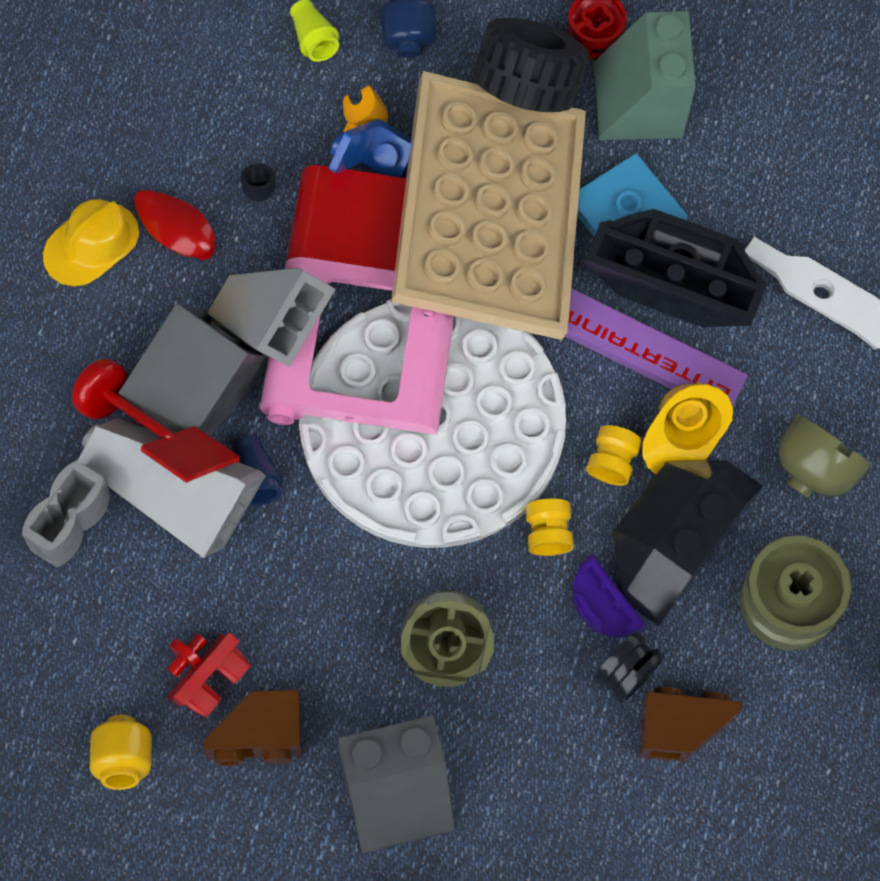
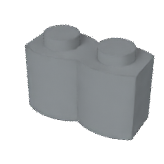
M77 460L67 465L58 474L52 484L50 497L37 504L24 522L22 536L31 552L57 568L74 556L81 545L84 531L91 528L101 519L109 505L110 493L103 476Z

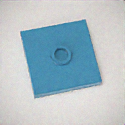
M637 153L579 189L577 217L594 237L601 222L615 221L625 216L651 209H657L686 221L688 218L685 211Z

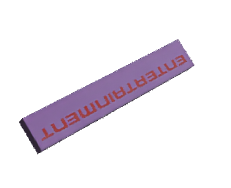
M571 288L568 332L565 337L670 389L681 384H692L697 381L702 384L718 387L729 396L733 406L746 382L747 374Z

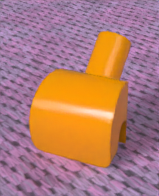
M370 85L361 89L362 100L357 105L352 104L348 95L344 97L342 102L344 116L348 121L343 130L344 132L376 119L387 123V107Z

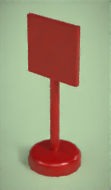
M100 359L90 364L79 375L74 384L72 401L73 406L80 414L96 420L106 418L117 409H120L160 437L158 440L142 445L141 452L185 483L239 462L240 456L197 427L192 426L173 434L171 430L125 400L119 394V391L127 381L128 374L120 364L113 360Z

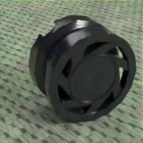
M638 631L632 633L620 644L599 668L593 678L600 686L607 685L614 691L612 697L620 704L626 702L647 681L665 658V655L657 648L651 650L645 644L646 638Z

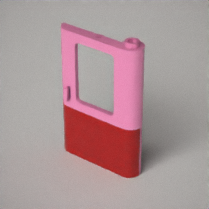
M312 165L304 168L301 174L285 269L300 268L326 284L338 282L392 291L406 178L350 169L335 173L329 169V166ZM411 307L399 393L397 399L392 402L319 392L310 388L309 379L320 321L319 317L290 367L271 357L268 358L260 410L267 415L269 421L280 425L293 424L294 420H298L304 415L350 423H362L438 435L455 316Z

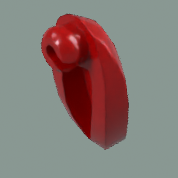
M141 190L136 193L134 198L135 207L140 220L147 231L165 248L175 254L197 258L198 260H207L214 255L216 249L214 232L204 215L193 205L155 191Z

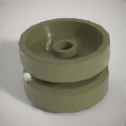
M804 535L782 537L766 545L750 566L739 594L741 615L750 631L765 644L782 650L807 649L822 641L846 611L852 591L849 571L840 555L823 541Z

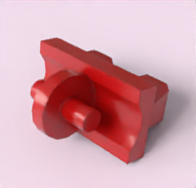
M230 632L226 635L220 634L205 653L199 657L197 654L208 643L201 635L197 633L187 645L178 639H174L169 644V648L177 657L166 669L176 678L187 666L191 669L166 698L175 706H186L198 715L207 717L222 699L205 683L211 674L216 670L228 682L235 684L251 666L244 655L236 648L240 641Z

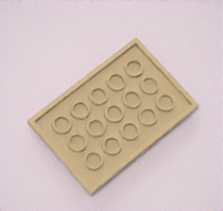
M423 71L418 83L391 302L562 340L568 332L586 111L573 107L562 112L526 110L497 99L478 84Z

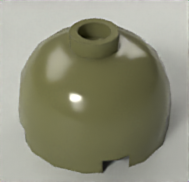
M797 413L786 427L779 441L778 457L780 465L791 476L786 484L808 499L813 492L829 498L841 496L851 491L862 480L872 464L856 451L849 452V449L842 444V441Z
M437 590L420 597L409 608L401 626V654L404 661H407L408 665L414 670V674L420 680L438 687L459 686L466 683V678L475 675L478 671L480 674L487 668L494 653L493 626L484 607L472 596L456 590Z

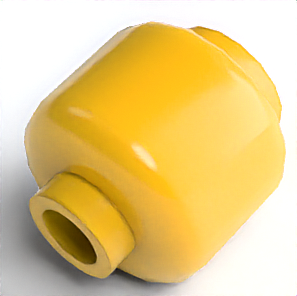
M115 715L106 722L99 724L91 732L89 769L93 776L101 781L103 786L114 790L130 789L138 785L139 781L150 773L152 765V735L145 725L136 722L131 716Z

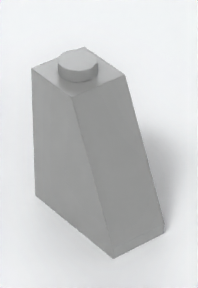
M300 268L229 275L207 314L257 351L290 367L336 289Z

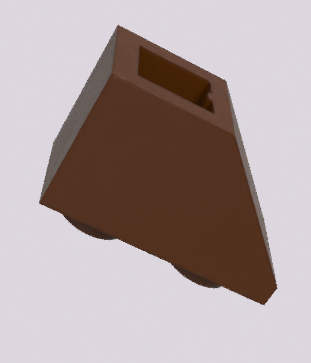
M673 687L655 688L654 692H647L642 702L638 758L686 762L735 721L741 712L742 701L729 700L730 696L721 692H704L701 694V697L684 696L681 689Z
M299 690L250 692L204 740V752L207 759L215 760V764L218 766H238L244 764V758L263 757V762L266 764H285L292 761V756H302Z

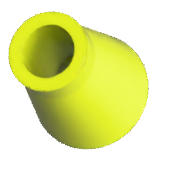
M310 0L296 2L290 9V15L294 21L302 54L315 62H322L331 58L339 49L338 31L323 17Z

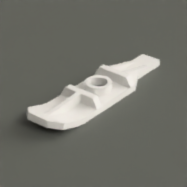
M756 237L752 239L745 249L746 254L751 261L777 278L786 294L853 332L875 350L880 349V299L809 257L787 256ZM818 287L825 288L829 292V297L826 299L817 297L814 294V289Z

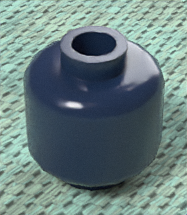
M390 0V2L382 7L380 12L382 41L386 47L397 50L399 57L420 56L423 54L422 49L432 45L436 40L435 10L429 1Z

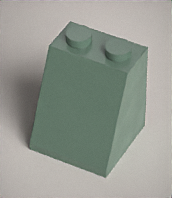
M689 11L645 12L594 62L593 70L599 140L683 138L696 88Z

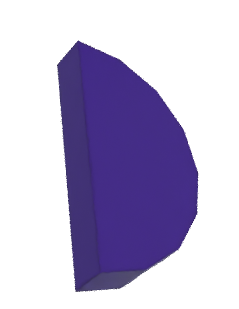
M591 554L580 565L573 583V604L581 620L593 631L608 637H629L635 631L639 633L646 629L645 623L593 554Z

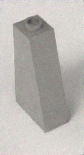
M120 418L100 425L96 424L90 428L82 440L84 449L77 461L103 476L108 487L203 558L226 546L266 476L255 468L237 462L185 483L141 452L142 445L160 439L159 436L149 429Z

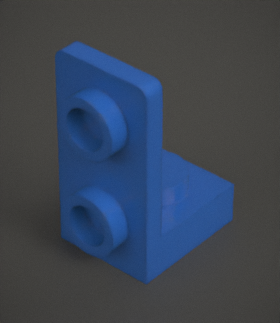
M380 119L359 125L346 132L343 131L338 135L331 147L330 153L334 157L329 169L339 173L364 163L383 175L406 178L411 137Z

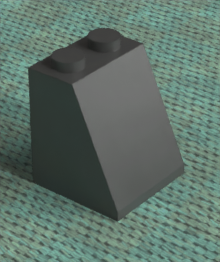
M180 303L175 304L119 391V394L138 409L171 430L173 434L195 426L211 437L265 373L269 356L254 349L208 315V309Z
M434 715L337 738L341 767L362 854L455 831L446 764Z

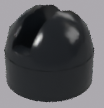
M257 163L247 166L242 171L241 187L245 196L252 201L261 202L273 195L276 181L275 173L271 167Z

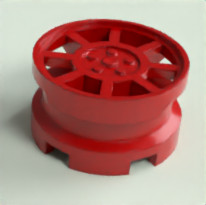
M575 0L569 10L566 33L586 48V51L589 53V59L597 60L604 52H592L593 49H604L606 51L625 33L627 14L625 7L619 0Z

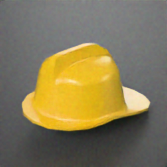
M101 199L85 201L71 212L70 218L56 229L46 241L43 251L44 267L50 277L60 284L73 287L87 285L101 277L118 261L127 256L136 246L139 238L138 222L129 210L118 205L115 201L109 202Z
M699 381L692 384H681L665 394L659 406V413L648 428L642 442V456L647 467L657 475L666 462L706 461L732 422L733 406L729 396L720 388L702 384Z

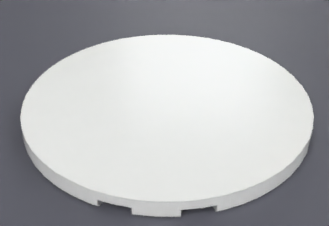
M389 299L386 300L385 304L365 313L360 312L344 323L331 335L313 360L309 379L310 388L319 392L385 402L395 401L399 393L411 306L393 303ZM455 316L438 435L304 415L299 419V430L306 463L313 479L329 502L351 522L375 536L407 546L424 548H444L481 540L506 528L526 513V505L539 499L556 471L562 453L566 428V404L557 372L555 373L550 361L544 354V349L531 333Z

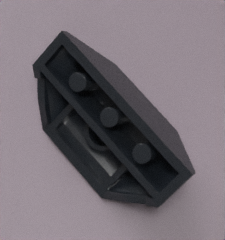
M657 209L628 215L615 221L601 222L584 262L589 269L620 297L700 327L751 326L767 286L762 276L758 275L752 261L737 239Z
M726 460L666 462L613 531L620 591L630 605L657 626H660L762 490L763 486Z

